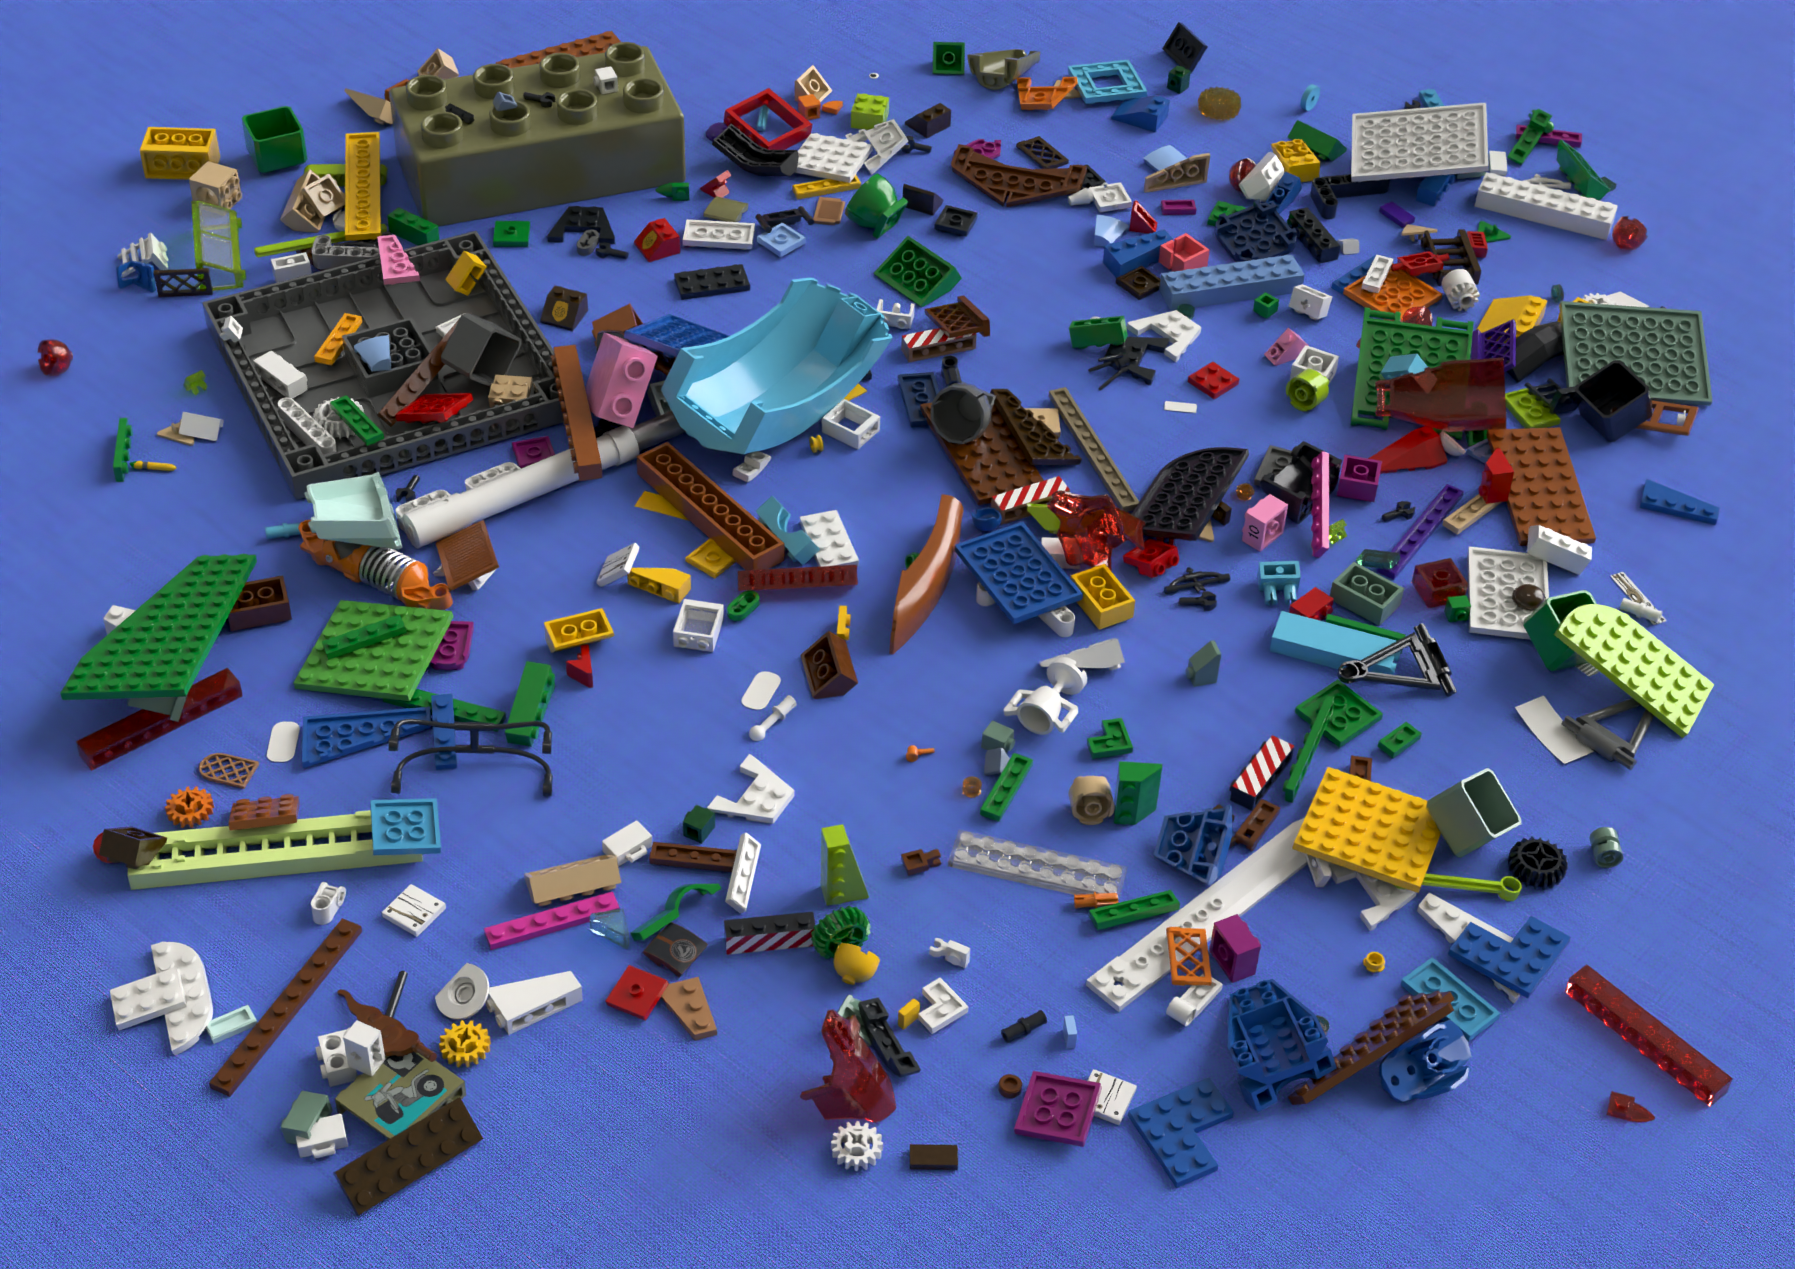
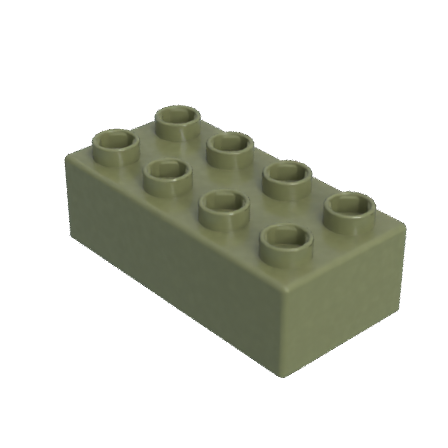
M619 42L608 47L605 53L575 57L567 53H553L544 57L539 64L509 68L501 64H487L476 69L473 75L442 79L434 75H421L409 80L406 86L391 88L389 91L398 161L420 217L438 226L654 188L667 183H682L686 180L684 114L647 46H640L631 42ZM611 66L617 75L618 92L601 94L593 82L595 69ZM497 92L513 96L517 107L497 111L493 105V100ZM527 92L543 95L546 92H550L555 95L556 102H552V107L545 108L541 107V102L523 99V94ZM451 103L473 114L474 122L468 124L462 121L459 116L446 112L445 106Z

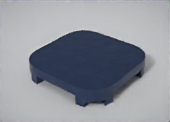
M1255 200L1253 206L1228 216L1222 213L1219 215L1215 225L1216 238L1235 262L1284 256L1292 252L1296 246L1297 232L1295 228L1291 229L1277 212V205L1273 202L1268 204Z

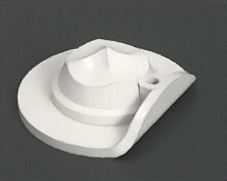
M466 963L435 996L439 1010L445 1016L454 1020H462L473 1016L483 1007L489 994L488 978L482 969L473 964Z

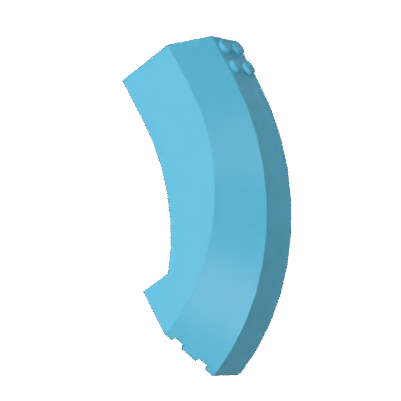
M814 278L791 280L781 302L743 330L713 343L681 348L661 391L680 427L689 436L696 438L705 448L747 454L778 446L801 434L823 418L868 373L892 340V335L888 334V325L883 322L885 319L884 315L853 293H849V295L840 293V288L829 284L826 287L817 284L818 280Z

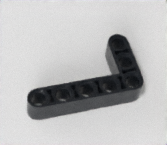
M1351 174L1317 177L1312 181L1310 196L1321 217L1333 219L1336 216L1338 205L1336 198L1386 193L1389 189L1390 179L1352 182Z

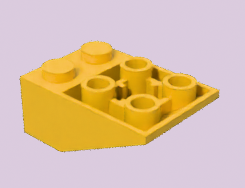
M1294 139L1293 141H1279L1271 144L1273 153L1276 154L1282 163L1284 173L1288 172L1300 177L1301 182L1313 181L1314 178L1319 177L1320 161L1303 140Z

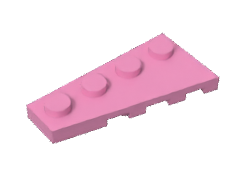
M396 235L377 236L384 285L420 281L419 273L415 271L413 263L409 261L408 255L404 253L403 247Z

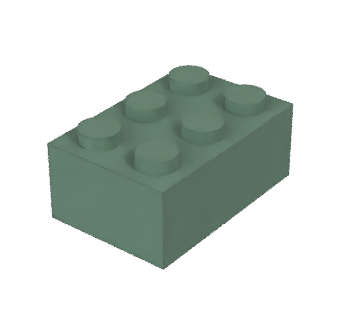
M1353 562L1332 582L1330 597L1337 604L1380 626L1401 605L1404 588Z

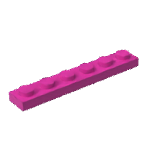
M1323 451L1313 459L1311 464L1313 468L1311 479L1313 484L1311 495L1313 500V508L1311 510V515L1313 516V524L1311 526L1313 540L1311 547L1313 548V556L1320 558L1329 549V453Z
M612 891L484 928V933L490 949L494 950L619 914L620 907Z

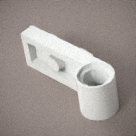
M1211 977V986L1192 985L1181 998L1175 997L1171 1001L1166 1014L1184 1026H1188L1222 990L1223 984Z

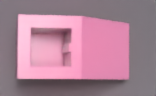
M1287 328L1264 355L1277 366L1295 360L1304 346L1309 345L1299 335Z

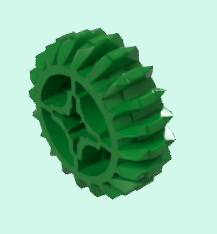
M847 906L845 909L840 907L837 911L833 910L829 915L825 914L826 917L819 920V924L814 926L815 930L811 933L812 944L817 953L824 956L825 959H829L831 957L834 958L838 945L840 946L841 943L859 947L863 946V942L868 940L867 936L871 933V926L862 910H859L857 907Z

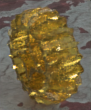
M1217 86L1205 89L1198 98V107L1201 114H1205V117H1210V119H1221L1222 121L1235 118L1240 112L1242 105L1241 97L1238 93H1235L1234 90H1229V88H1218Z

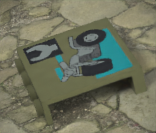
M412 1052L405 1056H385V1061L373 1076L365 1073L360 1074L350 1086L339 1092L335 1098L337 1112L343 1114L348 1110L385 1138L390 1139L456 1098L460 1097L462 1100L466 1096L465 1081L437 1061L430 1062L419 1053Z

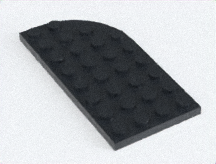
M1232 447L1206 448L1184 454L1169 462L1157 474L1123 526L1124 533L1196 541L1248 458V449Z

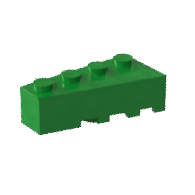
M526 661L507 724L543 721L544 714L555 689V674L552 673L551 665ZM539 727L506 729L507 743L532 747L534 740L538 738Z

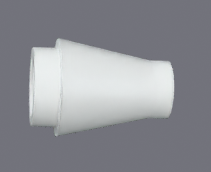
M1084 188L1068 196L1070 206L1090 204V202L1094 201L1091 188Z

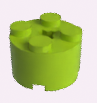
M1308 368L1287 383L1286 395L1290 397V403L1294 408L1300 411L1311 410L1327 398L1329 380L1319 372Z

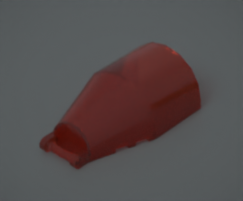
M1504 358L1445 361L1440 366L1431 369L1427 367L1424 368V371L1416 374L1412 372L1390 380H1378L1375 383V389L1377 390L1375 414L1377 416H1391L1446 432L1506 429ZM1385 391H1390V405H1385Z

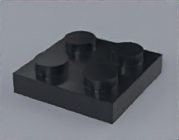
M946 205L935 222L934 229L967 237L978 218V212Z

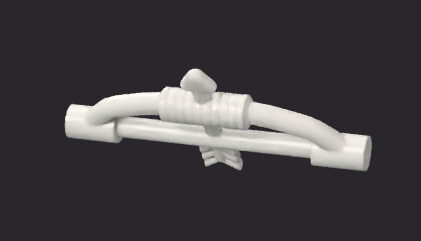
M1535 174L1534 178L1523 180L1547 188H1571L1570 182L1548 179L1547 177L1540 178L1541 176Z

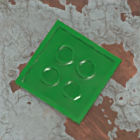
M1338 679L1295 707V713L1308 724H1311L1313 717L1317 718L1319 703L1324 702L1326 695L1334 697V709L1323 735L1339 748L1382 720L1383 717L1382 712Z

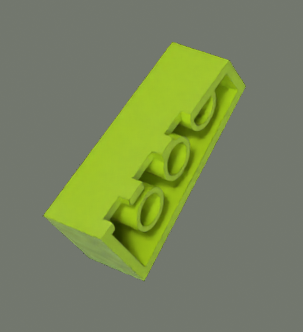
M843 824L821 828L820 886L827 906L869 898Z

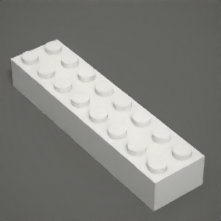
M1487 172L1478 189L1475 207L1604 240L1608 238L1618 205L1610 202H1602L1594 198H1586L1578 194H1571L1562 190H1555L1542 185L1531 184L1527 181H1519L1511 177H1503Z

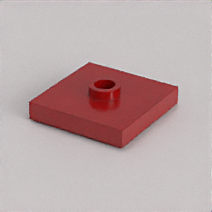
M628 965L606 999V1004L646 1021L669 983L666 979Z

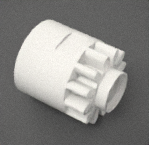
M1456 269L1449 272L1443 278L1442 288L1453 309L1457 308L1458 311H1461L1463 308L1467 311L1468 308L1474 307V302H1479L1477 297L1480 294L1468 271Z

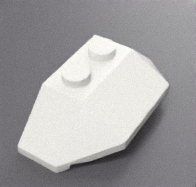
M1268 152L1240 182L1239 187L1246 199L1266 202L1284 174V168L1276 154Z

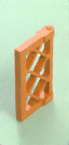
M1166 928L1172 984L1181 986H1211L1212 979L1206 929ZM1174 937H1181L1182 940L1176 944ZM1191 937H1199L1200 944L1193 941ZM1188 942L1195 949L1188 953L1180 946ZM1176 950L1185 956L1179 962L1176 960ZM1198 951L1201 952L1202 962L1193 957ZM1188 959L1197 965L1192 971L1182 965ZM1177 968L1182 970L1187 975L1178 976ZM1202 969L1204 977H1198L1195 973Z

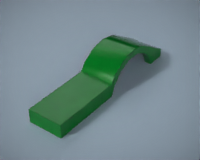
M685 884L677 887L669 895L664 911L630 932L633 940H645L678 918L680 900L691 889L698 891L701 895L707 893L712 895L721 889L720 885Z

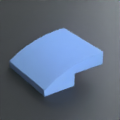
M1168 145L1151 152L1143 159L1147 165L1158 172L1187 158L1174 147Z

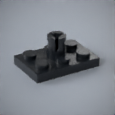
M1178 22L1162 49L1180 66L1190 70L1192 74L1208 46L1183 23Z

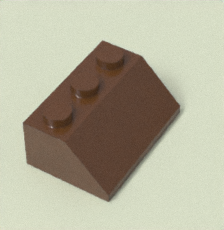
M826 632L801 654L814 699L845 695L858 684L846 641L834 633Z

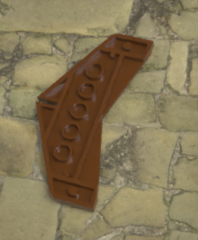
M958 144L951 162V169L954 173L1001 206H1004L1008 195L1006 207L1076 193L1081 189L1087 172V166L1070 165L1069 168L1027 169L1009 166L976 153L974 148Z

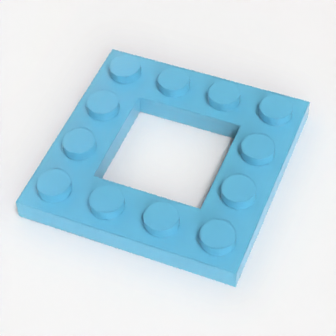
M1129 60L1068 66L1070 77H1077L1078 83L1076 88L1085 104L1147 97V90ZM1118 75L1123 85L1096 88L1091 78Z

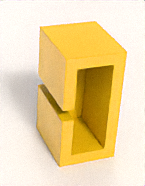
M463 251L445 280L455 291L468 296L476 284L469 274L471 273L479 280L487 266L478 256Z

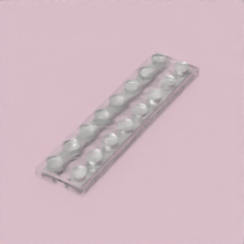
M960 829L958 830L948 860V867L1073 895L1094 894V891H1096V894L1117 893L1118 903L1128 869L1127 866Z

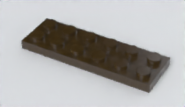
M458 1097L333 1172L355 1214L358 1216L478 1143L483 1137L463 1101Z

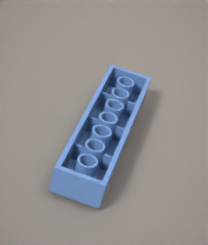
M1284 255L1161 273L1159 291L1170 311L1256 299L1265 292L1271 296L1290 294L1295 286L1303 284L1305 275L1293 255Z

